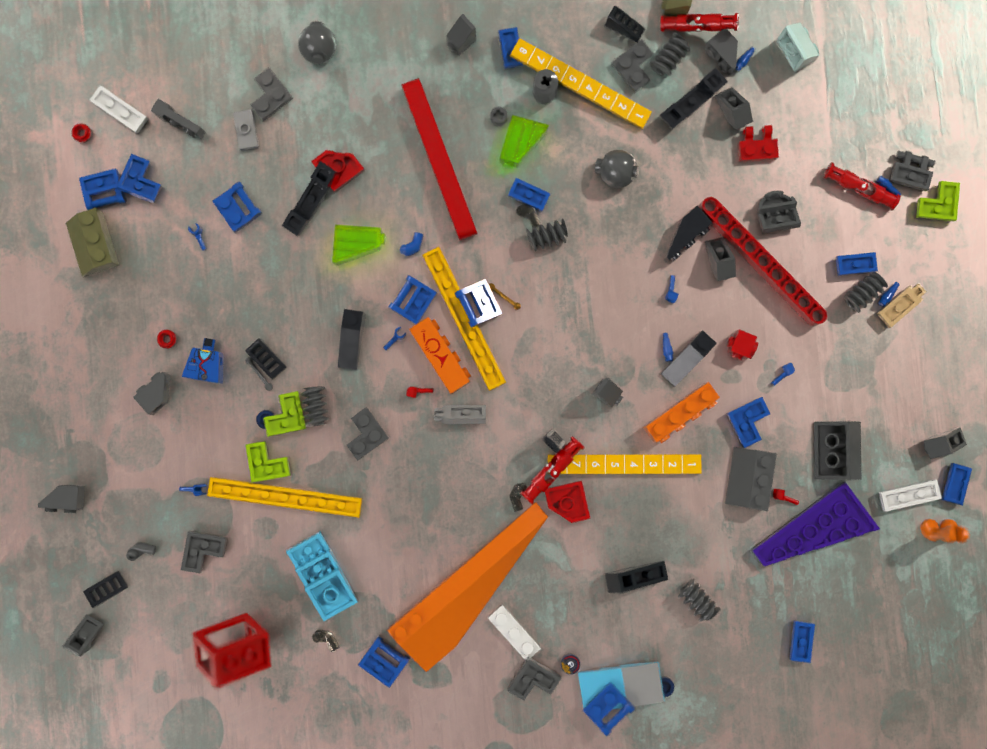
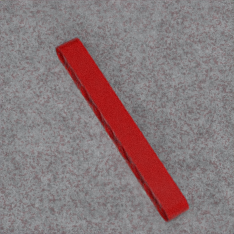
M417 78L401 84L457 236L459 240L477 234L474 222L420 79Z
M707 197L703 200L699 208L712 221L711 225L809 325L816 326L826 321V310L716 198ZM705 203H710L713 206V211L706 210ZM718 217H724L726 225L720 224ZM732 230L739 232L740 237L738 239L732 236ZM745 244L752 245L753 252L746 251ZM759 257L766 260V266L759 264ZM773 271L779 273V280L772 277ZM787 284L792 286V294L786 291L785 287ZM800 298H803L806 301L805 308L800 306ZM813 312L819 314V321L813 319Z

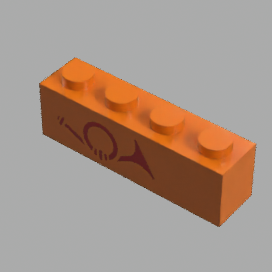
M427 317L409 330L452 395L470 383L468 378L471 375L466 367L463 369L460 367L458 362L461 360L455 351L451 353L448 348L451 344L446 336H440L437 331L440 327L435 319L431 321Z

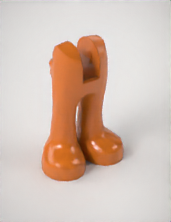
M926 519L922 522L920 528L923 536L934 542L942 540L947 543H953L954 541L964 543L969 538L967 529L958 526L951 519L943 520L940 528L935 520Z

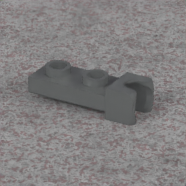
M158 99L153 105L151 112L158 118L176 128H179V126L185 129L184 132L193 138L195 136L200 138L204 136L205 131L200 126L174 112V109L169 104Z

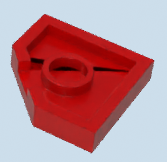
M325 150L311 161L315 168L322 161L337 172L331 185L334 193L365 171L352 153Z
M582 481L550 487L545 491L548 508L569 522L574 523L590 519Z

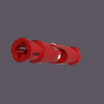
M722 13L705 15L678 14L672 17L662 15L660 19L661 32L666 30H677V32L722 31V29L738 31L739 13L734 15H722ZM694 21L695 26L689 25V23Z
M833 162L830 163L824 173L823 178H830L844 188L855 189L854 191L857 194L877 204L880 202L888 206L892 211L900 201L901 195H894L886 191V188L865 178L860 179L855 173L834 166ZM868 183L873 188L870 195L864 194V191L868 189Z
M573 436L570 438L571 441L564 448H561L551 461L531 480L532 483L526 490L520 492L532 505L541 492L544 493L560 473L574 460L573 457L581 449L585 448ZM546 472L550 473L551 477L544 479Z

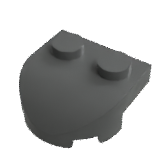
M771 191L764 195V198L759 202L757 211L758 221L763 234L799 228L801 226L796 209L797 201L793 196L790 198L783 191Z

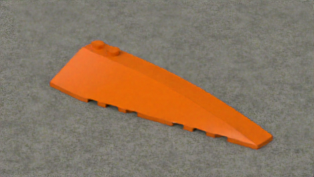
M535 502L388 628L387 631L400 647L426 672L458 645L548 518L546 513Z

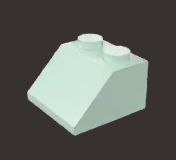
M801 23L786 26L776 40L794 72L811 64L819 56L818 47L811 42L808 30Z

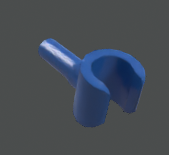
M196 223L197 230L193 232L189 226V232L196 237L202 251L206 250L201 236L202 228Z
M674 275L670 277V287L665 297L671 303H675L679 293L673 291L675 284Z
M401 327L396 328L392 339L383 347L385 350L397 340L405 338L406 332L403 336L397 335Z
M792 363L782 366L784 373L772 381L774 386L786 376L794 373L795 368Z
M207 485L180 486L179 491L193 492L195 496L206 495L207 493L201 491V487H206Z

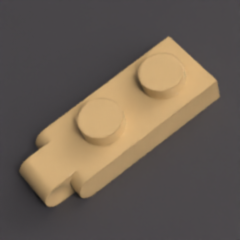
M919 283L914 287L908 286L882 308L877 315L888 328L893 327L923 301L922 296L926 293V290Z

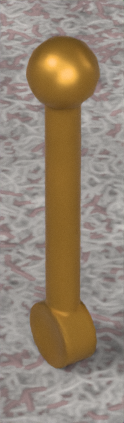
M493 283L488 284L491 291H494L512 304L514 309L519 310L521 308L520 303H515L495 288Z

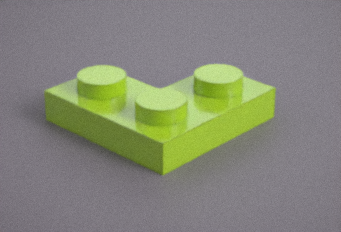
M938 182L937 199L918 198L916 218L956 221L960 183Z
M298 391L278 395L282 414L263 418L267 437L306 429Z
M266 441L245 445L251 482L291 476L288 457L269 460Z

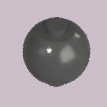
M314 21L301 32L298 39L299 51L309 62L321 64L327 62L334 55L336 39L322 22Z
M613 150L608 152L603 159H597L595 173L600 174L602 180L608 186L623 188L632 183L635 177H638L639 166H637L635 158L629 152Z

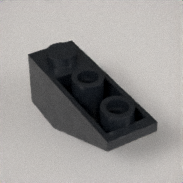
M698 206L692 209L679 222L664 259L666 263L670 259L674 262L682 255L680 251L684 247L688 250L696 243L694 239L698 235L703 237L711 230L709 226L712 224V221Z

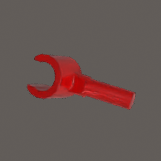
M409 387L406 396L416 398L417 392L433 393L434 389Z
M774 489V499L788 501L795 505L799 504L798 500L785 496V490Z

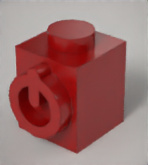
M740 329L737 330L734 336H730L727 342V347H729L727 352L732 354V358L740 361L747 358L752 359L759 344L756 341L757 336Z

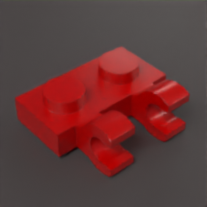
M764 125V128H762L763 140H753V126L743 129L744 141L738 143L740 162L779 158L778 139H772V125Z

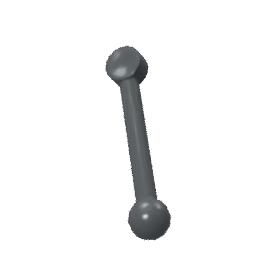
M251 357L246 358V364L253 368L265 384V389L268 391L272 390L273 385L266 381L254 365L253 359Z

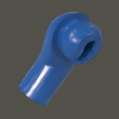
M414 232L412 242L401 245L400 253L405 256L417 253L420 250L424 234Z

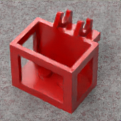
M248 613L192 632L195 665L216 689L271 667L269 633ZM244 622V638L216 647L206 637V635ZM201 649L208 655V658L202 660Z

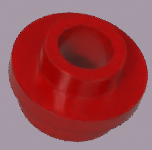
M76 124L72 128V137L77 142H86L91 137V129L86 124ZM81 131H85L83 136H80Z
M166 329L159 332L157 343L160 347L169 349L176 344L177 338L173 331ZM166 336L170 337V341L168 343H166L164 340Z

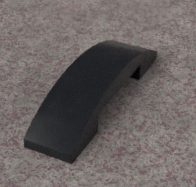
M714 68L694 88L661 113L660 117L673 130L712 98L728 81Z
M322 161L319 162L310 177L312 178L295 208L289 212L282 226L299 236L324 200L337 172Z

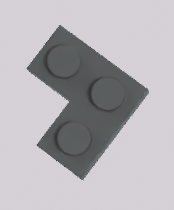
M642 39L612 61L613 67L634 93L650 81L640 65L651 58L653 52Z
M267 68L254 78L265 94L253 102L251 106L263 121L293 99L270 68Z
M367 407L351 418L362 434L348 443L347 447L358 461L389 439V437Z
M188 531L181 570L202 573L205 555L224 557L227 538Z
M527 657L507 689L508 692L525 701L534 685L552 694L560 682L561 676L532 658Z

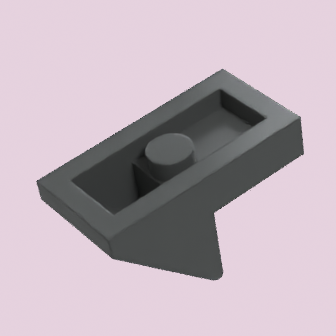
M86 614L62 647L79 657L91 649V642L102 629L103 623Z

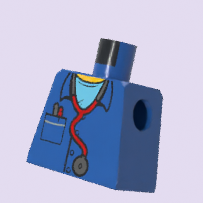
M204 338L202 349H191L182 377L223 384V353L214 351L216 340Z

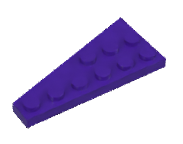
M842 482L751 551L762 566H768L793 556L802 555L812 550L845 541L846 539L880 530V528L847 483Z

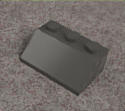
M814 422L815 479L862 480L861 422Z
M734 447L725 504L768 511L777 453Z

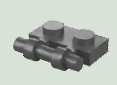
M898 150L896 158L902 159V163H894L890 182L928 191L933 172L926 169L927 166L933 168L936 161L929 159L925 155L917 156L910 151L903 152ZM910 162L919 164V168L911 166Z

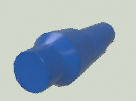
M754 47L747 50L737 60L735 70L740 71L747 65L755 51Z
M881 175L876 179V182L886 188V191L894 195H901L888 179Z
M895 282L881 295L878 304L885 307L892 300L900 284Z
M663 333V355L665 356V361L670 362L673 361L674 352L668 333Z

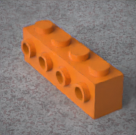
M706 382L643 426L653 442L660 441V443H663L670 438L669 434L674 430L678 432L686 426L685 422L689 419L694 421L700 417L703 409L707 408L709 410L717 404L716 400L720 397L711 384Z

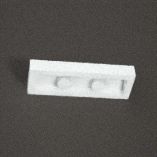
M101 85L89 100L137 134L148 120L145 115Z
M935 479L879 492L882 509L885 512L942 499L938 481Z
M503 604L488 616V619L525 660L527 657L532 658L541 649Z

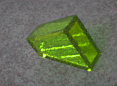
M512 115L499 163H502V166L506 168H518L547 134L549 125Z
M335 224L332 263L339 266L381 250L382 245H385L386 234L379 227Z

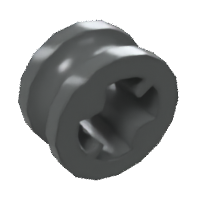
M502 107L494 108L490 113L491 122L496 126L504 125L507 121L506 110ZM497 112H500V115H504V117H501V120L493 116H496Z

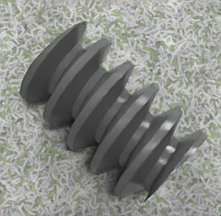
M676 33L673 34V37L669 38L668 43L663 47L664 49L659 51V55L654 57V61L650 62L651 68L660 75L667 74L670 76L672 72L669 68L676 69L674 62L681 63L679 56L682 58L686 57L683 51H691L685 39Z
M547 69L540 70L534 78L533 96L539 103H550L556 97L558 78L553 71Z
M563 218L561 219V225L555 220L554 227L548 222L546 229L542 224L539 226V231L535 226L532 227V233L526 229L530 246L535 251H537L538 245L544 249L545 243L552 247V241L559 245V239H562L564 243L567 242L568 232Z
M871 272L863 281L858 282L857 286H853L851 290L847 291L844 299L853 310L860 313L859 306L866 308L865 301L871 304L873 302L871 296L878 299L879 295L877 292L884 294L883 287L887 288L888 284L880 274Z
M325 387L303 388L306 391L302 392L301 396L307 398L302 403L308 405L303 408V411L309 412V414L304 416V419L310 420L305 423V426L326 425L324 422L329 417L323 416V414L328 412V410L323 409L322 406L326 405L327 402L321 401L322 398L326 397V394L320 393Z
M691 579L682 587L678 597H686L683 603H691L688 609H696L693 614L694 616L701 614L700 622L708 621L715 617L721 608L715 607L716 603L710 601L711 597L705 595L706 591L704 589L699 590L700 584H694L695 579Z

